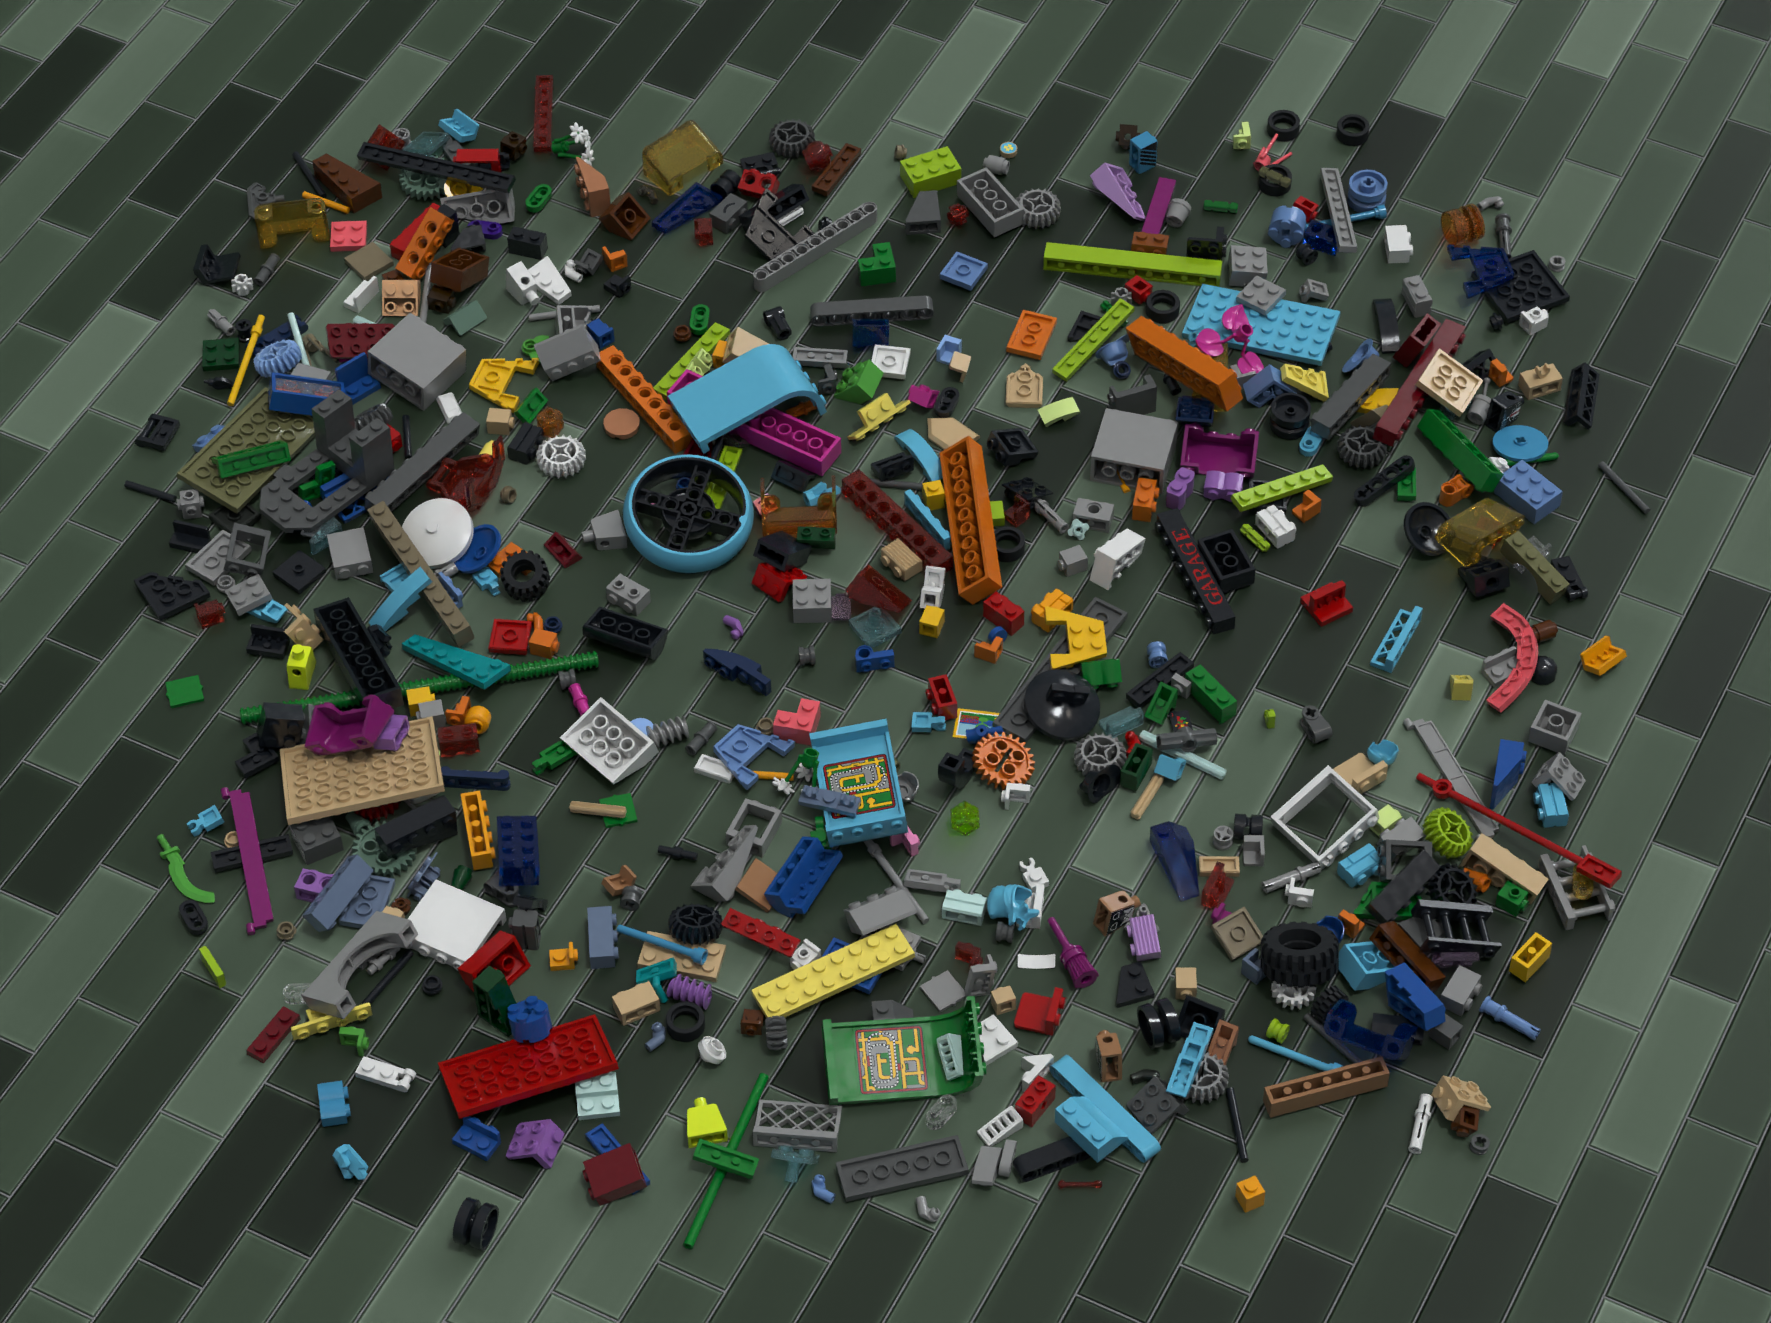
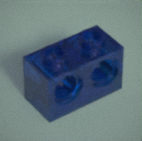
M1311 220L1304 232L1303 244L1309 243L1312 249L1336 256L1338 247L1333 226Z

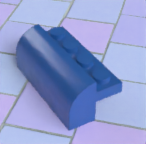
M802 836L764 893L769 904L776 911L790 918H793L795 913L805 914L842 859L841 851L824 849L818 838Z

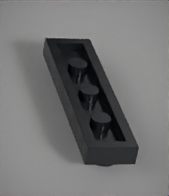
M1179 652L1127 692L1126 699L1139 709L1152 700L1160 681L1171 685L1173 675L1177 673L1183 676L1194 667V662Z
M289 834L259 841L263 861L293 855ZM239 846L211 852L215 873L243 866Z

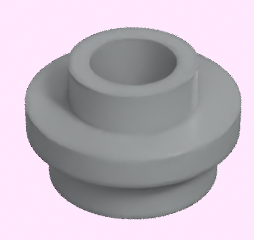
M223 575L217 581V589L223 593L233 585H236L235 580L229 575Z

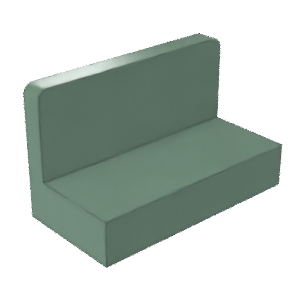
M476 299L468 302L444 318L443 322L446 326L452 324L457 334L461 336L485 320L487 316Z

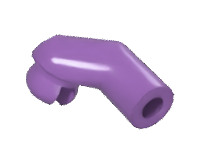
M726 615L723 618V623L732 627L731 637L737 640L744 633L741 623L738 619Z

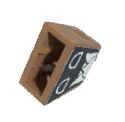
M1123 890L1100 898L1093 924L1105 937L1130 921L1129 918L1133 917L1134 909L1141 905L1139 898L1136 895L1130 897Z
M1102 1030L1096 1036V1058L1101 1082L1122 1080V1051L1117 1034ZM1107 1057L1112 1058L1113 1062L1111 1064H1108Z

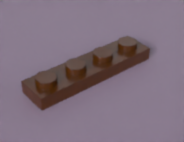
M846 143L812 185V191L828 196L861 155V148Z

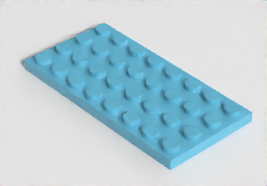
M1202 284L1183 329L1182 338L1188 339L1191 333L1203 325L1215 330L1220 335V341L1232 335V330L1225 329L1221 319L1225 311L1241 304L1236 302V296L1241 291ZM1281 299L1265 316L1243 305L1249 324L1253 328V334L1248 338L1250 342L1247 344L1245 351L1318 366L1322 365L1329 342H1331L1339 321L1340 311ZM1232 338L1222 344V346L1242 350L1244 342H1237Z

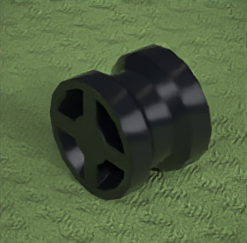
M1304 243L1297 249L1296 256L1302 259L1305 265H1310L1317 259L1318 252L1312 249L1309 243Z

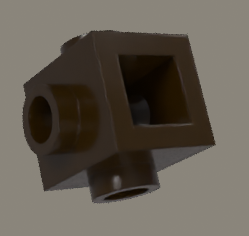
M1120 124V131H1116V141L1119 142L1118 145H1122V149H1130V140L1125 139L1126 134H1130L1131 139L1141 134L1137 133L1138 125Z
M511 131L500 141V152L509 153L510 160H517L527 150L526 137Z

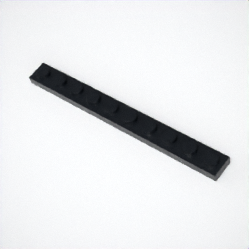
M363 142L357 154L358 159L508 194L516 181L514 175Z

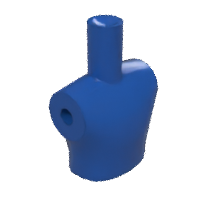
M979 725L973 729H966L967 741L969 744H977L982 737L986 738L987 734L994 735L995 732L1002 734L1003 727L988 728L985 725Z

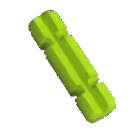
M1249 524L1242 525L1240 532L1244 536L1246 535L1262 552H1267L1270 548V543L1266 540L1264 541V538L1257 531L1253 530Z

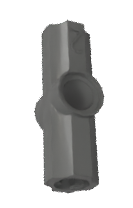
M1184 726L1176 732L1157 734V748L1159 751L1181 748L1184 752H1192L1198 746L1217 745V732L1215 728L1192 730L1190 727Z

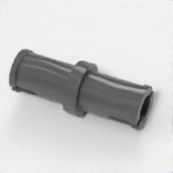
M271 253L265 264L261 265L259 273L254 278V282L258 286H263L268 277L274 273V268L280 261V257L277 254Z
M708 721L700 731L694 734V738L685 747V750L690 755H695L703 745L709 742V738L717 730V726L713 722Z

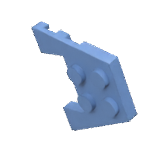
M738 724L713 746V752L740 784L748 790L758 781V774L746 766L767 747L785 756L795 747V741L788 739V741L781 740L779 736L773 734L771 736L761 734L760 730Z

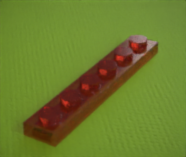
M553 75L536 76L534 152L551 151Z

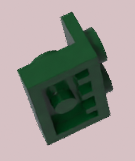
M798 526L797 542L806 543L812 546V548L835 549L836 530L835 528Z

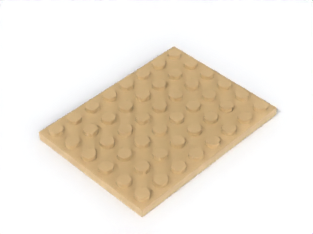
M433 716L409 721V731L406 737L403 738L401 746L397 751L374 749V746H372L371 748L318 755L305 748V744L280 749L288 825L319 820L324 817L337 816L347 812L444 792Z

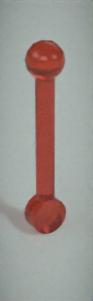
M1060 1180L1058 1186L1060 1188H1065L1066 1186H1094L1095 1188H1101L1102 1181L1065 1182Z

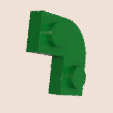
M332 460L316 466L315 480L300 485L298 497L306 501L321 497L320 486L335 478V464Z

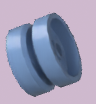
M1366 169L1354 173L1349 181L1347 198L1349 206L1354 211L1361 213L1371 211L1378 205H1385L1388 184L1386 178L1375 170Z

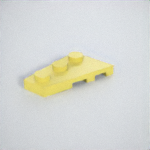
M1284 364L1280 368L1284 383L1324 402L1329 398L1325 371L1317 373L1314 369L1303 370L1300 366Z

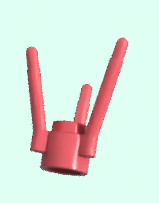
M1278 134L1274 135L1267 148L1263 147L1253 163L1256 170L1259 171L1262 166L1271 165V158L1267 153L1276 141ZM1289 152L1272 164H1279L1291 156L1292 152Z

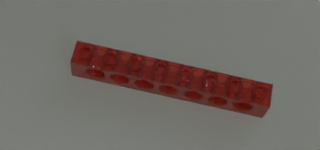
M860 469L842 479L841 491L843 495L853 501L854 505L860 508L868 519H872L880 530H884L892 541L899 538L922 560L924 570H926V566L946 568L945 573L953 569V556Z

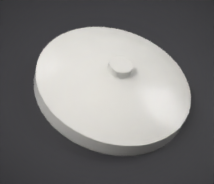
M446 498L432 499L418 505L410 512L402 525L403 530L431 569L443 568L451 562H456L469 548L474 533L473 521L466 509L458 502Z

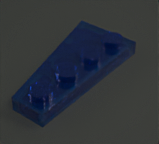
M696 182L651 221L652 227L666 234L717 206L723 201V197Z

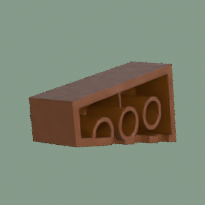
M326 153L312 161L315 177L345 206L350 207L353 213L382 198L381 185L378 181Z

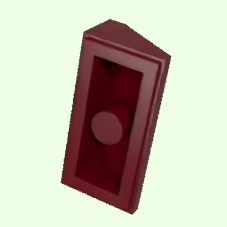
M556 531L544 543V546L564 568L583 558Z

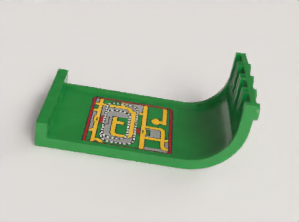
M966 996L965 1003L960 1009L938 1016L831 1023V1019L823 1020L821 1027L829 1105L941 1098L962 1094L978 1087L982 1082L983 1076L986 1075V1063L982 1062L981 1055H984V1044L979 1039V1035H982L981 1022L978 1023L977 1015H980L979 1003H975V996ZM948 1033L961 1035L964 1074L951 1081L946 1079L937 1046V1038Z

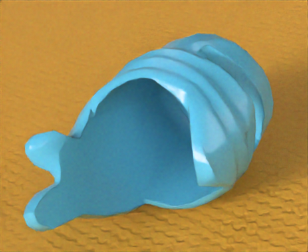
M1016 884L995 886L987 898V909L990 918L1006 917L1010 926L1016 922L1019 924L1018 930H1023L1031 918L1039 915V910L1029 909L1028 905L1024 902L1032 896V890Z

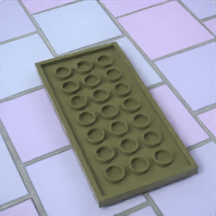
M265 387L177 472V478L226 508L238 513L273 478V474L289 461L219 478L217 465L212 463L211 458L281 440L288 443L292 459L315 437L313 416L269 410L268 388Z

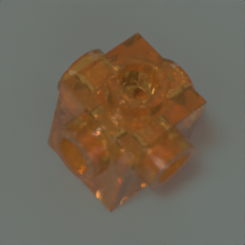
M549 406L537 416V424L543 428L544 435L555 438V435H558L564 428L562 413Z

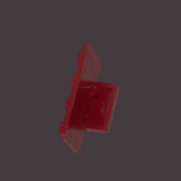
M369 323L327 324L325 329L329 356L332 359H352L365 352L368 359V350L395 326L393 324Z

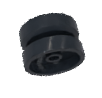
M1283 393L1272 401L1269 422L1272 432L1280 438L1289 440L1304 436L1310 426L1311 405L1306 397L1297 393Z
M1168 998L1156 1000L1153 1006L1146 1003L1137 1007L1140 1030L1151 1049L1162 1047L1164 1041L1171 1044L1181 1039L1179 1020Z
M466 1198L460 1206L455 1219L453 1241L462 1245L470 1243L472 1248L481 1251L486 1250L497 1227L499 1217L498 1206L490 1203L481 1205V1202L477 1199Z

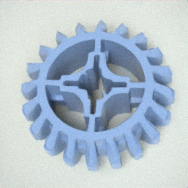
M290 339L282 340L265 346L264 349L260 350V353L256 354L253 363L261 377L268 378L271 377V372L285 374L291 368L296 367V364L302 359L300 347L295 341Z

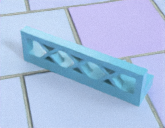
M1415 606L1412 613L1403 609L1399 610L1370 662L1371 666L1392 673L1421 621L1423 608ZM1402 616L1408 618L1405 624H1402L1400 620ZM1401 630L1398 637L1393 635L1394 631ZM1394 643L1391 650L1387 651L1385 645ZM1386 656L1385 664L1377 661L1378 658Z

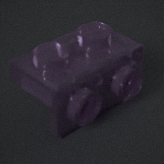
M1479 952L1431 953L1432 962L1435 965H1441V967H1452L1453 964L1471 967L1473 966L1472 963L1479 961Z

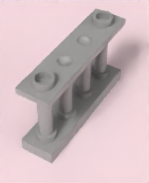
M1586 845L1581 847L1580 857L1582 858L1587 854L1592 855L1591 852H1588ZM1548 854L1540 855L1538 868L1548 878L1546 886L1565 930L1574 929L1575 920L1578 917L1604 912L1608 921L1612 920L1615 904L1613 900H1610L1603 885L1582 874L1563 878L1557 876L1556 870L1578 864L1568 859L1554 862L1550 860ZM1590 880L1593 887L1592 889L1569 894L1563 889L1564 885ZM1597 896L1600 903L1599 905L1576 910L1570 905L1571 901Z

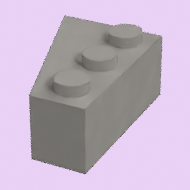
M557 305L555 314L556 335L581 324L587 330V324L590 323L592 306Z

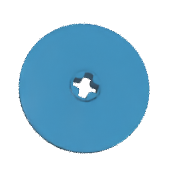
M1513 425L1504 427L1502 430L1497 431L1493 437L1492 444L1494 450L1500 456L1512 461H1533L1541 458L1548 450L1547 437L1541 431L1529 426Z

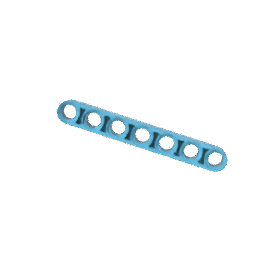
M1064 1055L1049 1067L1052 1076L1073 1097L1086 1096L1128 1136V1140L1122 1144L1141 1162L1145 1163L1161 1151V1146L1156 1138L1069 1055Z

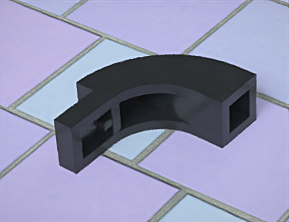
M963 748L958 756L947 752L938 765L939 780L954 787L963 788L972 778V772L975 769L973 767L974 761H972L973 751Z

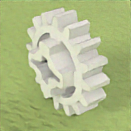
M1273 981L1271 986L1272 997H1276V1003L1283 1002V1008L1289 1005L1291 1010L1294 1009V1006H1297L1300 1010L1302 1004L1309 1006V1001H1313L1316 994L1315 986H1304V988H1298V986L1287 987L1285 984H1282V986L1277 984L1276 981Z

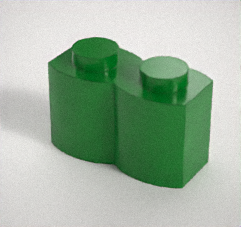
M1119 658L1080 663L1082 677L1094 689H1098L1101 684H1106L1107 687H1116L1119 682H1122Z

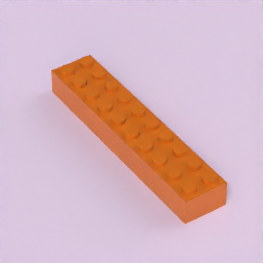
M967 436L939 454L958 593L973 605L1001 589L1002 581L982 446L970 436Z

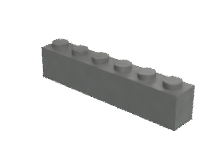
M1375 354L1365 359L1358 370L1355 369L1351 377L1343 382L1341 388L1338 391H1334L1331 398L1322 404L1321 409L1311 416V431L1330 440L1390 376L1391 363Z

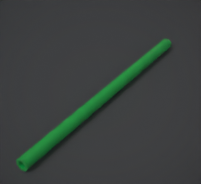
M759 1074L726 1148L737 1150L769 1079L767 1074ZM716 1169L684 1240L683 1246L686 1249H693L727 1171Z

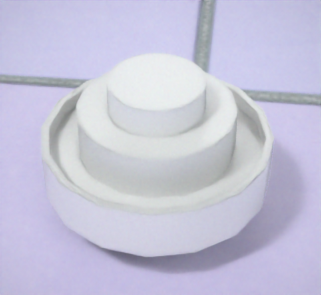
M705 1036L698 1043L700 1056L705 1062L720 1064L726 1058V1050L718 1039Z

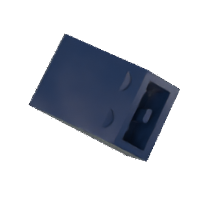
M1187 395L1178 397L1176 421L1182 425L1198 423L1201 426L1213 427L1215 404L1204 397L1193 398Z

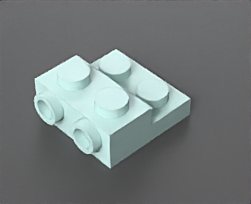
M611 1071L575 1083L579 1120L620 1116L616 1072Z

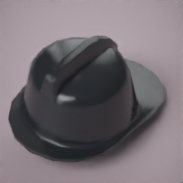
M1114 764L1105 767L1101 771H1089L1084 777L1083 782L1079 785V788L1088 795L1092 803H1097L1117 787L1120 782V767Z

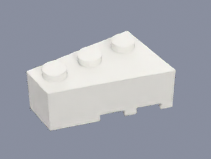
M1125 529L1113 539L1108 540L1105 545L1098 547L1094 553L1095 560L1090 581L1109 590L1112 580L1114 578L1119 579L1122 576L1120 573L1124 567L1129 568L1142 554L1146 538L1129 529Z

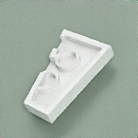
M548 256L528 269L537 282V290L556 304L560 305L572 296L571 290Z

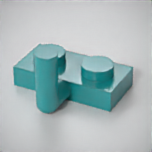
M674 957L636 970V984L649 981L661 1003H665L668 997L661 987L660 981L677 976V963Z

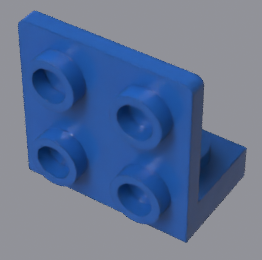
M365 352L335 369L336 379L338 382H344L345 394L352 398L353 405L381 389L380 383L368 374V359Z

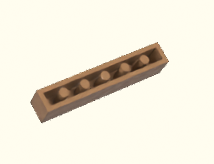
M1381 1056L1264 1087L1263 1102L1271 1118L1388 1087L1390 1073Z

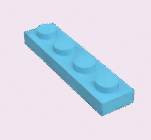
M911 489L905 491L904 504L944 552L951 549V535L949 531L941 526L938 518H934L929 507L924 506L917 494L915 495Z

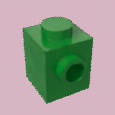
M1507 881L1497 894L1495 906L1517 917L1521 911L1524 912L1529 904L1527 900L1529 892Z

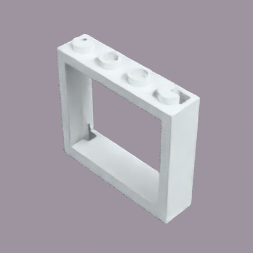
M1329 765L1271 816L1273 826L1312 862L1317 861L1320 865L1318 867L1321 870L1326 866H1330L1340 853H1344L1353 841L1359 840L1369 827H1373L1379 819L1378 810ZM1333 783L1362 809L1366 815L1323 854L1318 856L1285 824L1327 786Z

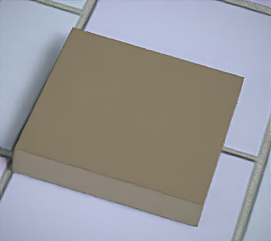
M374 242L344 258L345 263L366 281L394 265L393 260Z
M1245 906L1210 926L1231 961L1261 945L1263 935Z

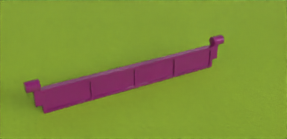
M227 787L221 789V795L223 800L229 798L231 800L254 922L246 924L247 934L254 935L256 933L255 929L267 927L266 923L274 921L250 793H241V789L229 791Z

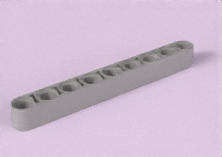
M866 202L756 269L753 272L754 289L758 292L769 290L874 225L878 220L877 205L874 202Z

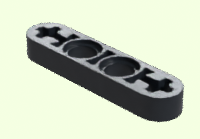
M1408 455L1400 457L1354 492L1357 505L1366 506L1412 473L1415 469L1414 459ZM1390 473H1396V476L1393 478L1387 477ZM1375 484H1382L1380 488H1373Z

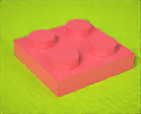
M367 220L331 223V252L357 251L366 246Z

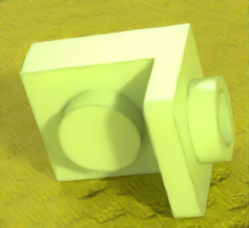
M1242 122L1241 129H1238V135H1233V149H1250L1251 134L1249 122Z

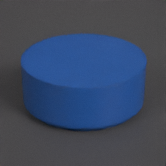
M1001 626L995 627L990 631L988 640L992 643L997 636L1003 638L1004 642L1007 638V631Z

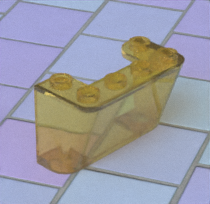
M689 120L643 149V172L647 178L671 196L683 189L682 175L707 161L708 170L712 171L723 164V155L694 120ZM678 181L677 186L675 188H672L674 183Z
M320 198L261 204L254 210L261 249L275 246L278 241L277 234L312 230L313 239L316 241L331 240L325 202Z
M1485 498L1445 521L1438 528L1434 539L1464 567H1467L1472 563L1476 564L1481 559L1480 554L1485 546L1490 543L1494 544L1502 536H1504V539H1507L1518 530L1520 531L1521 526L1525 522V515L1490 498Z

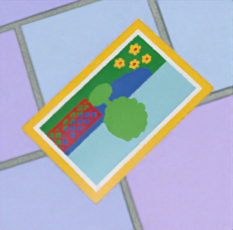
M958 708L953 737L967 739L966 729H973L979 725H985L988 728L993 727V721L1000 713Z

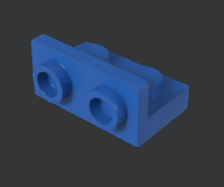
M469 1116L463 1118V1125L452 1138V1143L488 1161L501 1144L500 1132L494 1126H487L481 1123L478 1118Z

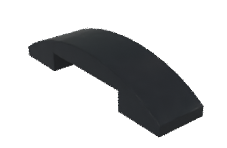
M1391 298L1373 299L1375 315H1377L1382 354L1396 353L1400 347L1393 301Z

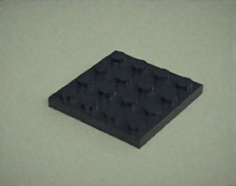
M1534 250L1475 270L1471 275L1506 323L1520 319L1522 311L1527 312L1537 306L1541 310H1546L1570 300V295Z

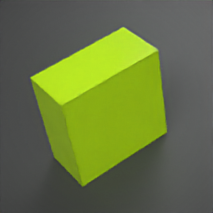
M990 501L993 526H1005L1003 502Z

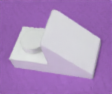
M1052 1054L1024 1056L1021 1058V1068L1026 1071L1021 1079L1023 1092L1027 1090L1038 1075L1044 1078L1050 1072L1049 1067L1054 1063V1056Z

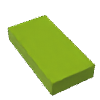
M206 946L199 948L202 962L218 987L226 986L224 973Z

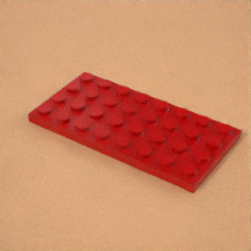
M596 1014L555 1026L549 1030L550 1034L548 1037L538 1042L530 1043L529 1040H523V1043L513 1039L438 1062L440 1073L458 1118L469 1117L473 1114L618 1070L617 1060Z

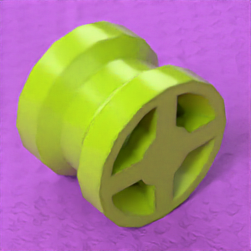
M1274 1018L1267 1029L1266 1037L1275 1038L1278 1043L1282 1044L1289 1033L1290 1025L1281 1024L1278 1019Z

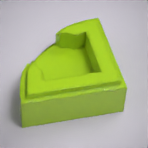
M1265 710L1266 726L1268 729L1275 728L1276 715L1274 710Z

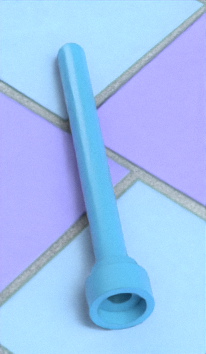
M1253 1035L1248 1037V1041L1251 1044L1322 1071L1343 1067V1065L1336 1062L1334 1064L1321 1062Z

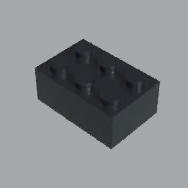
M1233 529L1198 539L1197 545L1223 593L1254 584L1256 569Z

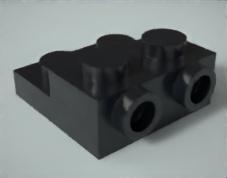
M1022 428L993 430L986 443L988 449L994 451L996 460L998 462L1001 461L1004 466L1019 465L1021 459L1036 458L1039 453Z

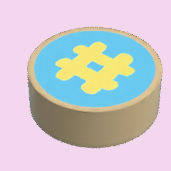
M1013 142L1001 144V156L1004 158L1015 157L1017 155V145Z

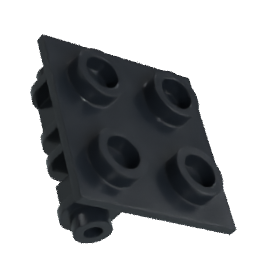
M1028 477L1002 484L1006 488L1004 490L1005 496L1026 509L1034 508L1035 498L1053 494L1046 486L1039 485L1032 478Z

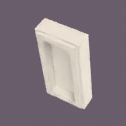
M704 754L701 755L694 767L695 773L728 784L734 778V775L721 760Z

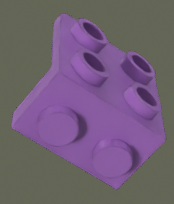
M551 1119L519 1123L506 1157L510 1160L533 1157L545 1169L551 1168L564 1132Z

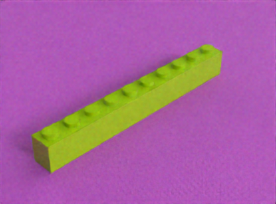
M1046 242L1043 270L1132 279L1138 275L1146 281L1193 286L1207 284L1220 287L1222 261Z

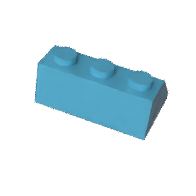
M1086 1096L1070 1097L1055 1108V1123L1097 1163L1128 1140V1136Z

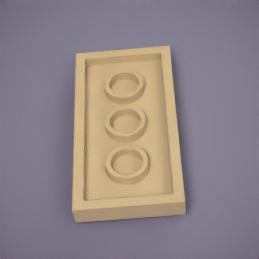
M647 931V934L691 949L698 947L707 949L708 956L706 962L700 965L694 963L689 956L644 941L637 963L638 968L641 969L674 957L677 963V975L681 974L684 977L688 976L689 978L717 982L726 952V945L709 942L708 945L703 943L700 946L698 944H684L683 941L677 942V939L672 938V935Z

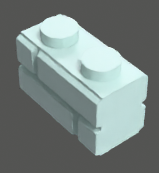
M957 889L953 891L947 890L942 906V918L982 926L987 908V897H983L978 893L973 895L966 894Z

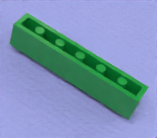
M1427 409L1417 425L1422 431V435L1433 442L1432 445L1443 452L1442 455L1464 474L1465 479L1475 485L1474 488L1480 492H1493L1504 474L1440 410Z

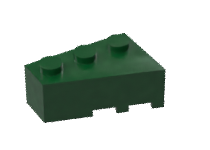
M488 966L472 981L478 1016L509 1037L512 1032L508 1019V1006L517 1003L505 979V975L500 970H495Z

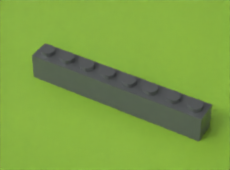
M465 412L455 416L451 423L446 427H442L435 437H431L423 448H418L410 459L407 458L398 470H393L386 480H382L374 491L367 493L365 496V509L367 510L384 501L392 512L479 435L480 424Z

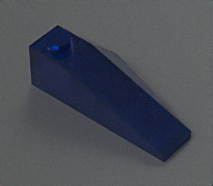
M1170 821L1150 827V843L1180 901L1199 896L1194 841L1187 828Z

